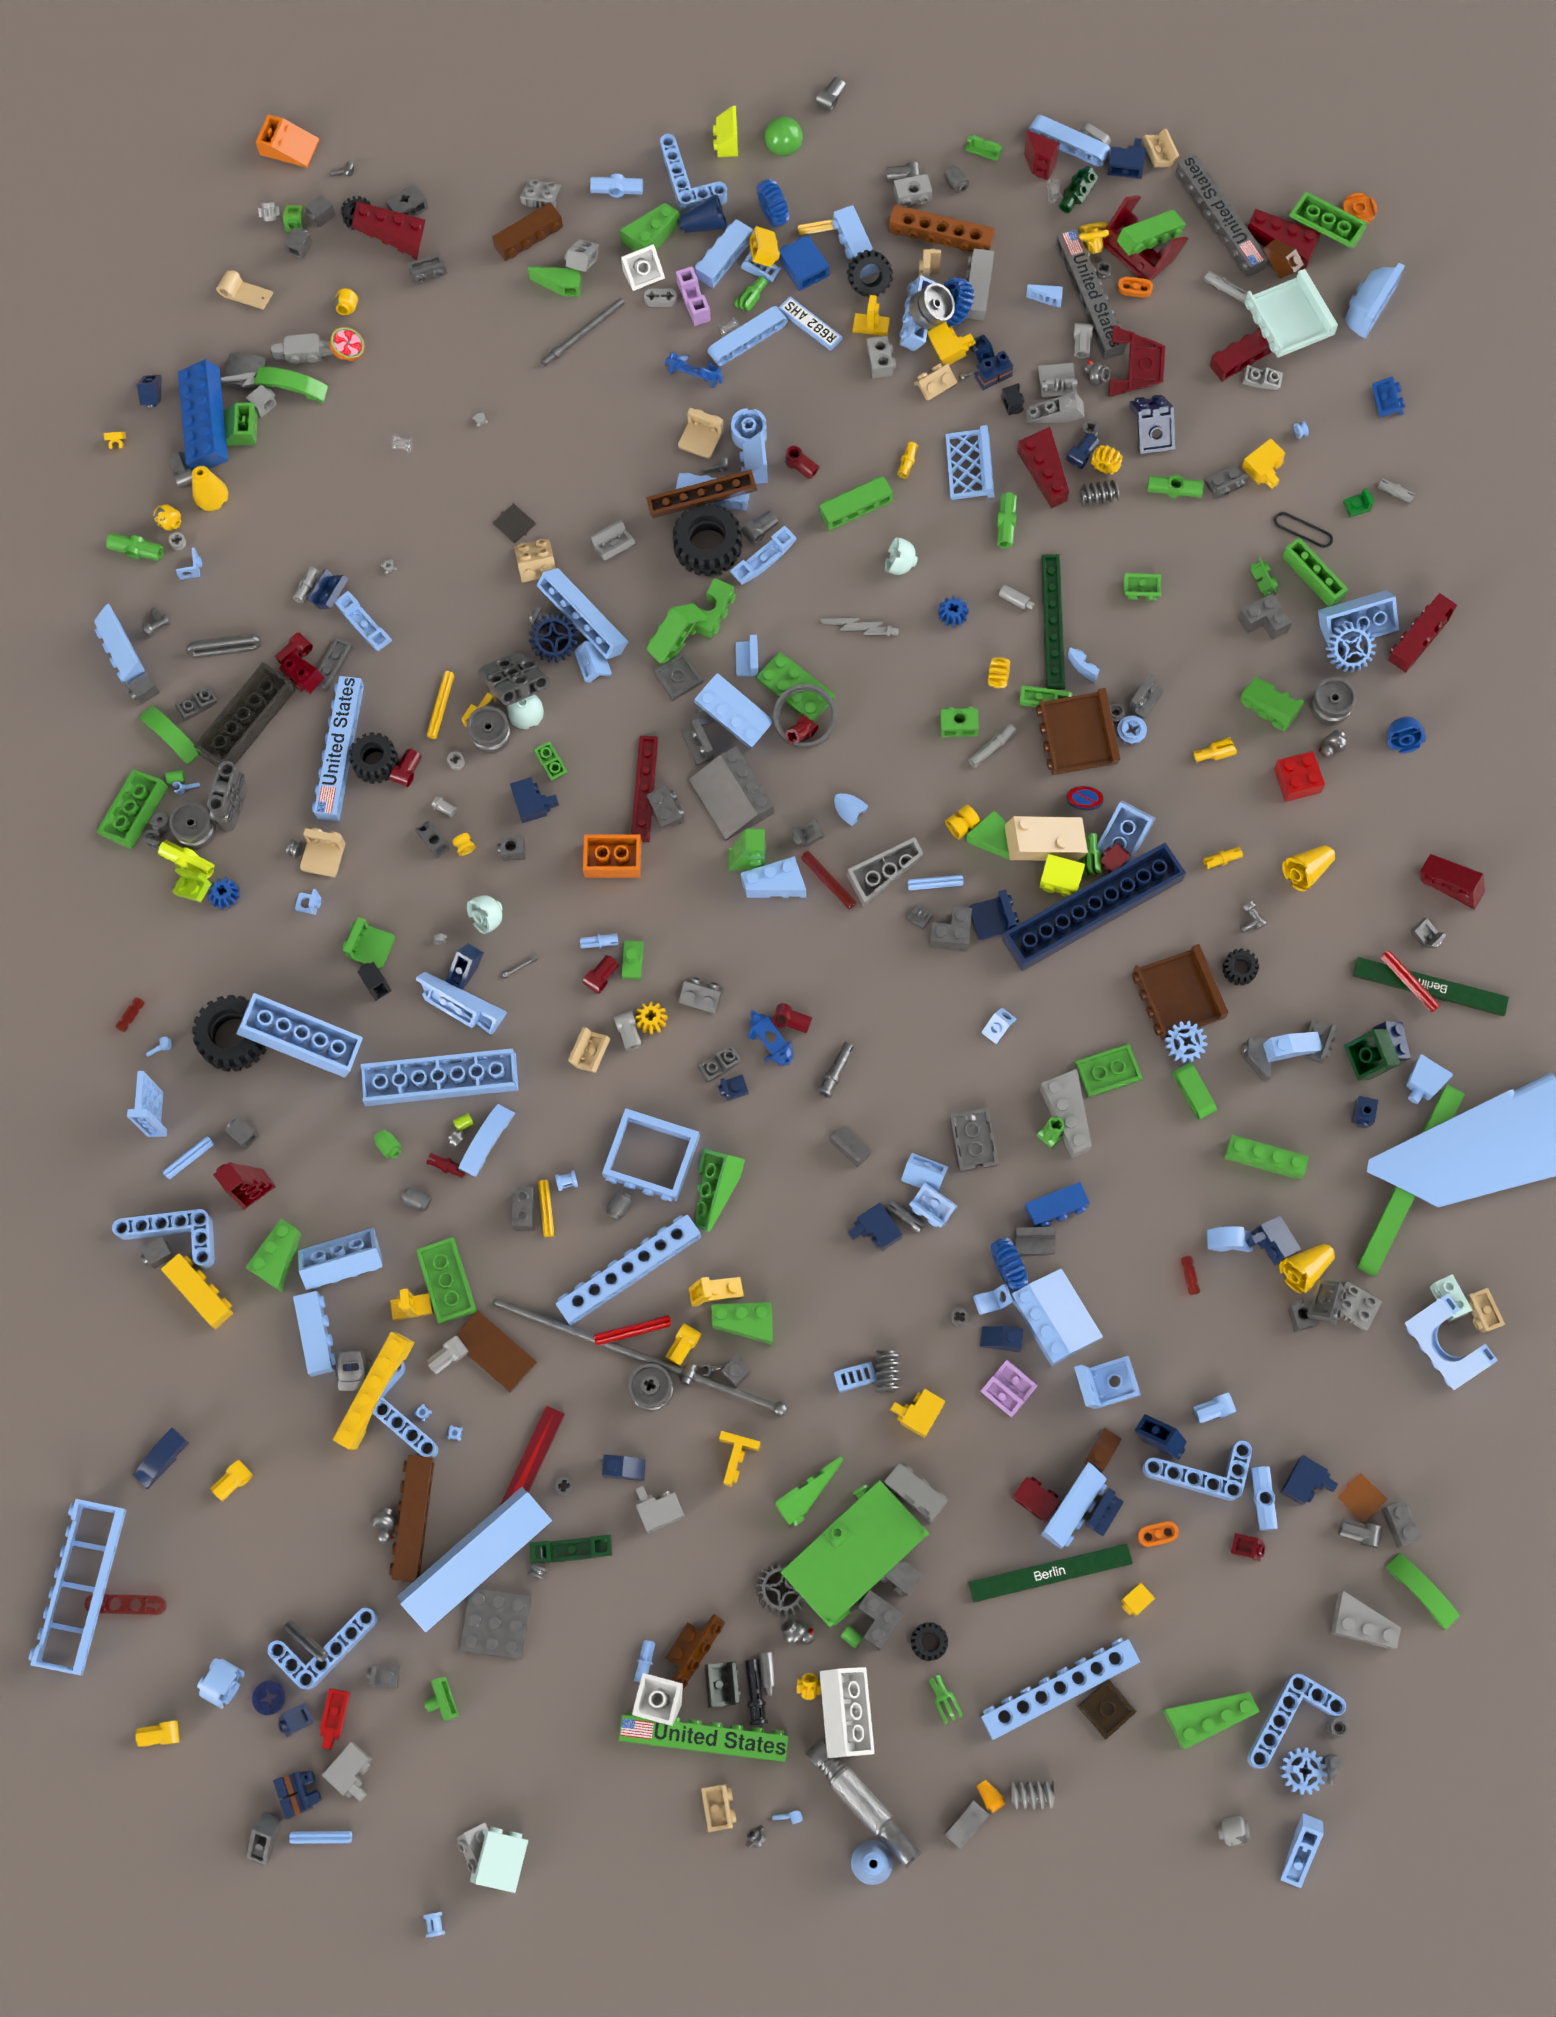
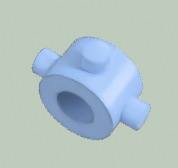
M421 1404V1407L414 1411V1415H417L421 1422H425L429 1414H432V1410H428L425 1404Z
M449 1426L450 1430L447 1438L460 1441L463 1428Z

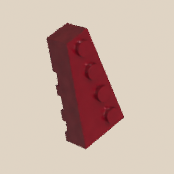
M357 201L352 228L372 238L376 237L381 240V243L387 246L389 244L397 248V251L403 254L405 252L411 255V258L417 260L426 220Z
M1255 209L1248 225V230L1252 236L1264 247L1276 239L1295 248L1304 263L1300 270L1307 269L1321 232Z
M1051 427L1020 440L1017 453L1051 509L1066 502L1069 488Z
M1439 592L1431 604L1424 608L1420 618L1414 620L1409 632L1407 630L1400 638L1401 642L1398 645L1395 643L1389 651L1391 656L1388 661L1407 673L1449 622L1457 604Z
M229 1162L219 1166L213 1174L225 1192L243 1210H246L276 1187L261 1168Z

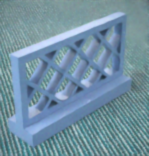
M980 426L978 430L946 434L951 500L986 495L987 498L995 497L988 426ZM971 436H978V440L974 445L967 441ZM958 438L961 442L956 447L950 444V439ZM964 443L970 447L966 454L959 450ZM974 450L979 453L975 461L968 457ZM955 453L962 456L958 463L951 459ZM965 460L972 463L967 470L960 466ZM975 466L981 469L977 476L970 473ZM957 468L964 472L959 479L953 476ZM967 475L973 479L968 486L961 482ZM976 482L982 485V490L974 491L971 488ZM958 485L965 488L962 493L954 494V489Z
M138 1071L135 1109H128L127 1117L147 1137H167V1128L161 1123L163 1091L144 1071Z

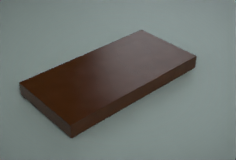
M479 1311L455 1335L459 1337L469 1351L467 1355L510 1393L537 1364L530 1355Z

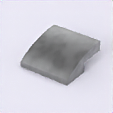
M229 353L224 377L256 372L259 367L265 366L266 358L245 353ZM246 380L223 382V385L240 390ZM252 385L243 388L255 390L259 387V385Z

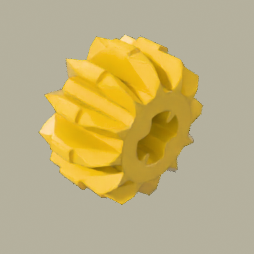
M1100 445L1099 448L1094 450L1091 461L1094 469H1098L1106 475L1108 473L1114 474V472L1120 469L1123 457L1120 451L1108 445L1106 447Z
M998 657L991 660L988 674L989 686L998 689L1007 686L1010 673L1009 659Z
M651 1001L648 1007L642 1004L643 1010H636L638 1014L635 1016V1021L638 1022L637 1027L642 1028L643 1033L649 1030L652 1035L655 1029L660 1033V1027H665L666 1023L664 1021L668 1020L667 1015H665V1008L660 1009L659 1003L653 1006ZM650 1016H654L653 1020L649 1021Z

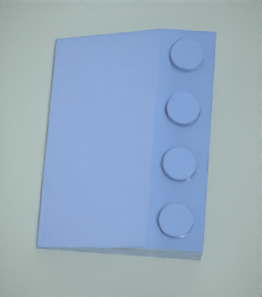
M1062 1269L1024 1286L1011 1295L1014 1306L1051 1367L1103 1338Z

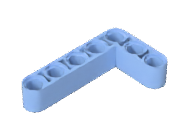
M672 134L663 135L660 139L661 153L679 210L685 213L715 194L718 195L721 205L727 202V186L723 182L691 188L675 137Z
M203 1209L117 1219L112 1225L113 1233L123 1240L191 1232L193 1261L203 1269L210 1268L214 1264L213 1220ZM201 1216H205V1221L198 1224V1219ZM186 1218L185 1224L183 1226H178V1222L181 1219ZM166 1221L165 1227L159 1229L160 1222ZM147 1223L146 1228L143 1231H139L140 1225ZM127 1225V1230L124 1233H120V1228ZM202 1235H206V1240L203 1243H199V1238ZM207 1254V1260L200 1262V1257Z
M402 1362L384 1389L373 1414L421 1456L434 1458L439 1450L437 1444L383 1398L404 1374L406 1366ZM382 1406L388 1407L385 1415H379V1409ZM401 1418L403 1420L402 1426L394 1428V1421ZM412 1431H417L418 1437L414 1441H409V1434ZM432 1444L433 1450L429 1454H424V1446Z
M1238 1441L1232 1446L1224 1477L1158 1458L1148 1459L1143 1464L1142 1471L1146 1477L1233 1501L1243 1493L1252 1447L1246 1441ZM1237 1446L1245 1448V1456H1240L1237 1453ZM1149 1463H1154L1157 1466L1156 1473H1151L1148 1470ZM1233 1466H1238L1241 1469L1240 1476L1233 1474ZM1168 1469L1176 1470L1177 1478H1170L1167 1474ZM1189 1474L1196 1476V1484L1188 1482L1187 1476ZM1208 1480L1216 1482V1490H1211L1208 1487ZM1229 1485L1236 1488L1237 1494L1235 1496L1228 1493L1227 1488Z
M369 1608L359 1610L323 1647L328 1652V1657L325 1658L327 1665L323 1670L318 1668L319 1660L313 1657L306 1664L283 1641L276 1640L271 1642L267 1650L268 1655L298 1687L307 1690L313 1689L376 1625L378 1615ZM370 1612L372 1619L369 1623L365 1624L362 1620L363 1615ZM351 1628H355L357 1631L353 1639L348 1637V1631ZM336 1643H340L342 1650L339 1654L335 1655L333 1653V1646ZM278 1645L283 1647V1653L280 1656H276L274 1652ZM295 1659L297 1661V1668L291 1671L288 1665L291 1660ZM306 1674H310L312 1678L311 1683L305 1686L303 1684V1677Z
M1302 1674L1290 1676L1285 1682L1248 1753L1247 1760L1249 1765L1253 1768H1264L1269 1764L1302 1699L1330 1716L1343 1714L1346 1710L1345 1701ZM1295 1678L1300 1679L1302 1682L1300 1690L1295 1689L1293 1686ZM1314 1689L1320 1692L1321 1697L1319 1701H1315L1312 1698L1311 1693ZM1286 1696L1292 1700V1706L1289 1709L1283 1704V1699ZM1333 1700L1339 1704L1337 1712H1333L1330 1708V1703ZM1276 1715H1279L1283 1720L1281 1727H1276L1273 1723ZM1266 1734H1270L1273 1738V1743L1270 1746L1264 1743L1263 1738ZM1257 1752L1263 1756V1762L1260 1765L1254 1762V1755Z

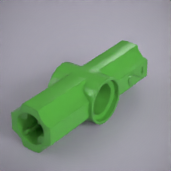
M1149 475L1147 492L1163 493L1171 498H1177L1180 495L1201 498L1204 483L1203 481L1183 479L1180 475H1173L1171 477Z
M1009 492L1001 495L1000 511L998 513L997 545L1001 548L1012 547L1014 529L1016 527L1017 495Z
M111 533L107 537L106 547L108 549L123 552L134 559H139L140 557L155 561L162 559L164 549L162 545L147 542L136 535L127 537Z

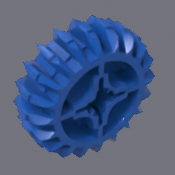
M773 179L761 181L757 185L756 190L766 219L773 227L785 225L789 220V211L782 190Z
M954 277L953 279L949 278L948 282H944V286L950 291L955 303L953 316L945 321L949 326L959 325L960 322H964L965 317H968L969 310H971V305L974 304L972 300L975 297L973 295L974 289H972V285L967 280Z
M1005 1237L996 1240V1242L991 1244L990 1249L1003 1281L1007 1284L1008 1289L1012 1291L1023 1288L1028 1283V1276L1019 1252L1009 1238Z

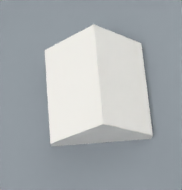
M654 244L621 257L623 272L633 291L665 279Z
M642 1673L632 1715L672 1726L682 1706L683 1683Z

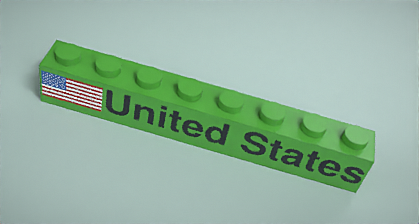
M629 1711L627 1715H622L619 1741L786 1762L789 1736L784 1735L785 1731L772 1730V1734L764 1733L763 1728L752 1727L751 1731H745L743 1726L731 1724V1728H722L723 1723L710 1722V1726L701 1725L702 1721L690 1719L689 1723H682L681 1718L677 1717L671 1726L634 1716Z

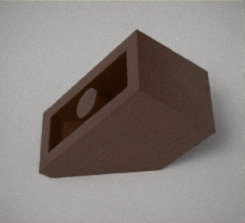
M1276 239L1263 248L1279 279L1296 272L1304 265L1295 248Z
M1104 1428L1084 1463L1087 1465L1089 1462L1102 1473L1122 1439Z

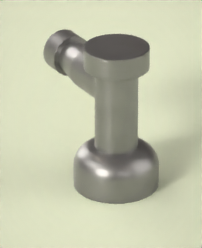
M157 608L150 610L156 622L152 624L144 623L142 625L149 638L154 635V631L158 628L171 624L165 614L161 616Z
M1254 900L1241 908L1244 913H1249L1252 917V920L1240 927L1243 933L1255 926L1257 929H1260L1267 924L1256 911L1257 904Z
M1329 1754L1323 1759V1764L1327 1766L1325 1769L1328 1771V1778H1326L1325 1783L1334 1785L1338 1769L1343 1767V1760L1336 1755Z

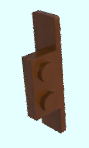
M713 1614L703 1631L687 1622L665 1657L679 1667L671 1679L672 1681L683 1683V1689L688 1685V1681L698 1669L705 1654L710 1650L717 1635L721 1633L725 1621Z

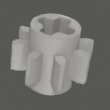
M274 201L262 202V207H258L259 217H263L264 221L277 220L276 215H280L279 206H275Z

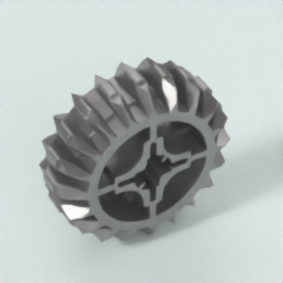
M777 1561L778 1568L775 1569L772 1563L769 1564L771 1571L768 1572L764 1568L762 1571L766 1576L758 1575V1579L763 1581L762 1584H755V1587L761 1588V1591L755 1592L756 1596L762 1595L758 1603L760 1604L765 1601L766 1604L762 1609L765 1611L770 1607L769 1615H772L774 1610H776L777 1618H780L781 1612H785V1617L788 1618L789 1610L792 1611L793 1615H796L797 1613L794 1608L798 1607L799 1610H803L802 1605L799 1604L801 1601L807 1604L794 1587L788 1584L783 1575L778 1583L767 1584L774 1574L780 1573L789 1565L788 1561H785L784 1567H781L780 1561ZM783 1579H785L786 1588L792 1591L785 1592L782 1600H780L781 1594L776 1588L783 1584ZM765 1590H770L778 1595L777 1605L769 1601ZM788 1595H799L794 1603L783 1606L784 1600Z

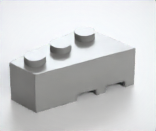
M899 1463L884 1481V1485L931 1524L945 1507L948 1500L941 1492L931 1488L924 1478H918L914 1475L912 1468L906 1464L901 1465Z
M1344 1591L1338 1592L1330 1634L1391 1650L1397 1649L1401 1627Z

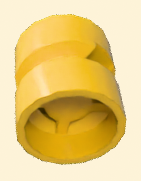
M967 804L957 810V815L952 814L945 820L948 830L957 839L964 837L968 834V829L972 830L981 822L977 813Z

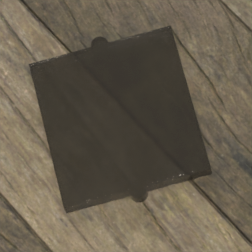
M513 503L505 512H501V515L493 522V525L512 542L516 543L524 535L526 536L527 532L536 523Z

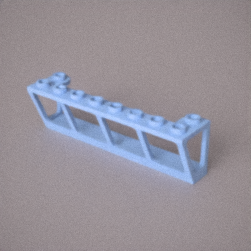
M76 1499L75 1503H71L68 1515H71L72 1525H68L65 1537H68L66 1545H63L60 1551L62 1561L61 1565L56 1567L54 1578H57L55 1586H51L49 1592L50 1606L44 1610L43 1619H46L44 1628L40 1627L37 1640H40L36 1648L31 1649L29 1654L31 1666L83 1675L127 1510ZM84 1508L115 1514L106 1546L75 1540ZM73 1546L104 1551L95 1587L64 1581ZM62 1587L93 1593L83 1629L53 1623ZM51 1628L82 1634L73 1668L42 1661Z

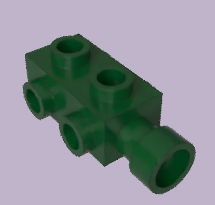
M1085 166L1084 169L1078 170L1076 175L1072 176V181L1068 188L1064 189V198L1059 204L1060 210L1064 213H1070L1075 204H1082L1090 190L1095 186V182L1099 177L1092 167Z

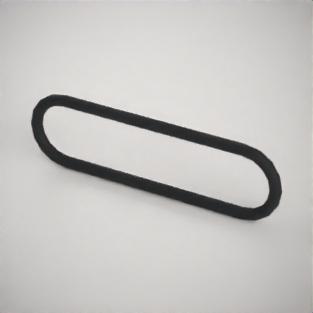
M1280 512L1274 518V522L1279 528L1320 547H1329L1333 543V536L1329 532L1288 513ZM1286 515L1321 531L1330 537V543L1327 545L1320 544L1278 524L1277 517Z

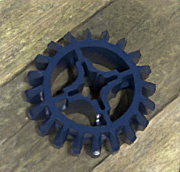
M549 613V619L542 615L543 622L536 619V623L539 626L532 625L531 628L535 632H529V635L534 637L529 639V643H535L531 646V649H538L535 652L536 656L542 653L541 660L548 656V663H551L552 658H555V663H558V657L560 656L562 661H565L564 654L571 657L569 649L575 651L576 648L572 644H578V641L573 639L578 637V633H572L576 630V626L569 627L572 621L569 620L565 623L566 616L559 620V613L556 614V618H553L552 613ZM555 624L564 627L568 633L557 632ZM549 625V632L539 637L540 631ZM552 629L554 634L559 637L556 638L555 647L552 640H549L552 636ZM569 639L566 647L558 651V644ZM539 643L550 644L553 652L546 651Z

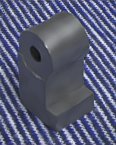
M428 820L415 829L436 859L450 849L446 840Z

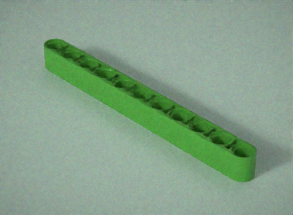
M1446 1084L1422 1133L1454 1118L1465 1093ZM1395 1186L1356 1266L1357 1269L1373 1277L1377 1275L1415 1195Z

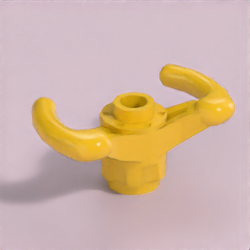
M1107 222L1090 223L1079 227V232L1081 233L1078 237L1080 240L1085 241L1086 249L1089 250L1090 254L1102 252V237L1108 236L1109 231L1099 229H1105L1108 225Z

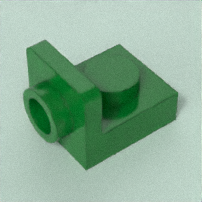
M1365 488L1361 494L1345 498L1343 504L1349 517L1370 512L1374 498L1368 489Z

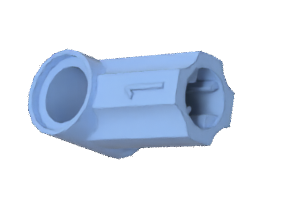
M1230 1393L1219 1395L1211 1401L1193 1407L1194 1415L1199 1424L1217 1417L1223 1418L1237 1412Z

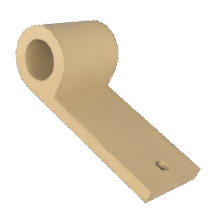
M234 270L226 271L216 288L217 292L225 298L263 310L273 294L271 290L243 282L240 274Z

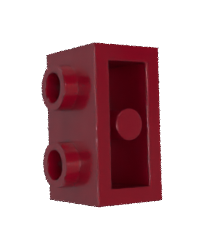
M293 652L278 668L283 673L282 678L289 684L293 682L299 691L303 692L305 690L309 694L324 679L316 667Z

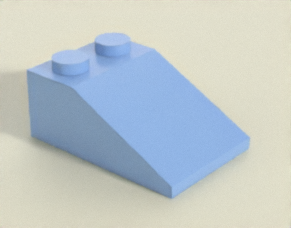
M1121 801L1097 844L1098 850L1102 854L1109 846L1112 848L1116 843H1119L1132 855L1125 864L1131 862L1156 818Z

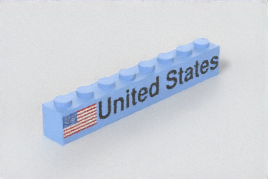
M339 676L338 682L335 683L334 692L336 696L331 703L333 712L332 716H329L328 727L330 728L329 733L325 735L326 749L322 751L323 765L319 768L318 773L320 781L315 788L317 798L312 804V812L320 820H340L350 766L349 750L352 749L351 745L354 743L364 690L361 678Z

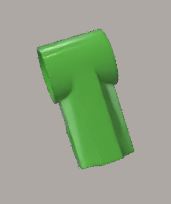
M1051 1117L1039 1131L1037 1137L1052 1149L1063 1137L1061 1133L1065 1128L1063 1125L1064 1120L1060 1117Z

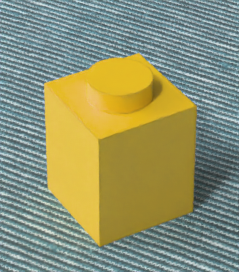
M1139 1583L1121 1600L1123 1603L1122 1608L1128 1615L1133 1614L1137 1616L1155 1598L1142 1583Z

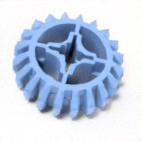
M1348 622L1346 626L1342 623L1341 629L1338 627L1334 628L1336 634H1329L1333 639L1326 640V643L1331 644L1330 647L1325 648V650H1331V653L1327 654V658L1333 657L1330 663L1335 664L1337 662L1335 668L1339 669L1342 667L1343 672H1346L1348 669L1349 672H1354V669L1360 671L1361 665L1363 667L1368 666L1366 660L1370 662L1373 660L1369 655H1375L1376 653L1371 651L1372 647L1375 648L1377 646L1376 644H1371L1375 637H1369L1372 631L1368 630L1365 632V625L1360 627V623H1355L1353 626L1352 622ZM1348 632L1356 633L1350 640L1342 638ZM1360 638L1364 642V651L1359 646ZM1346 643L1352 644L1354 650H1350V647ZM1338 644L1342 646V653L1340 655L1338 653ZM1352 654L1360 656L1354 662H1346V659L1350 658Z

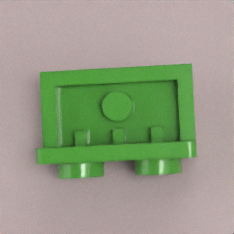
M1124 573L1123 595L1128 596L1127 599H1139V596H1146V600H1157V596L1162 595L1161 574Z

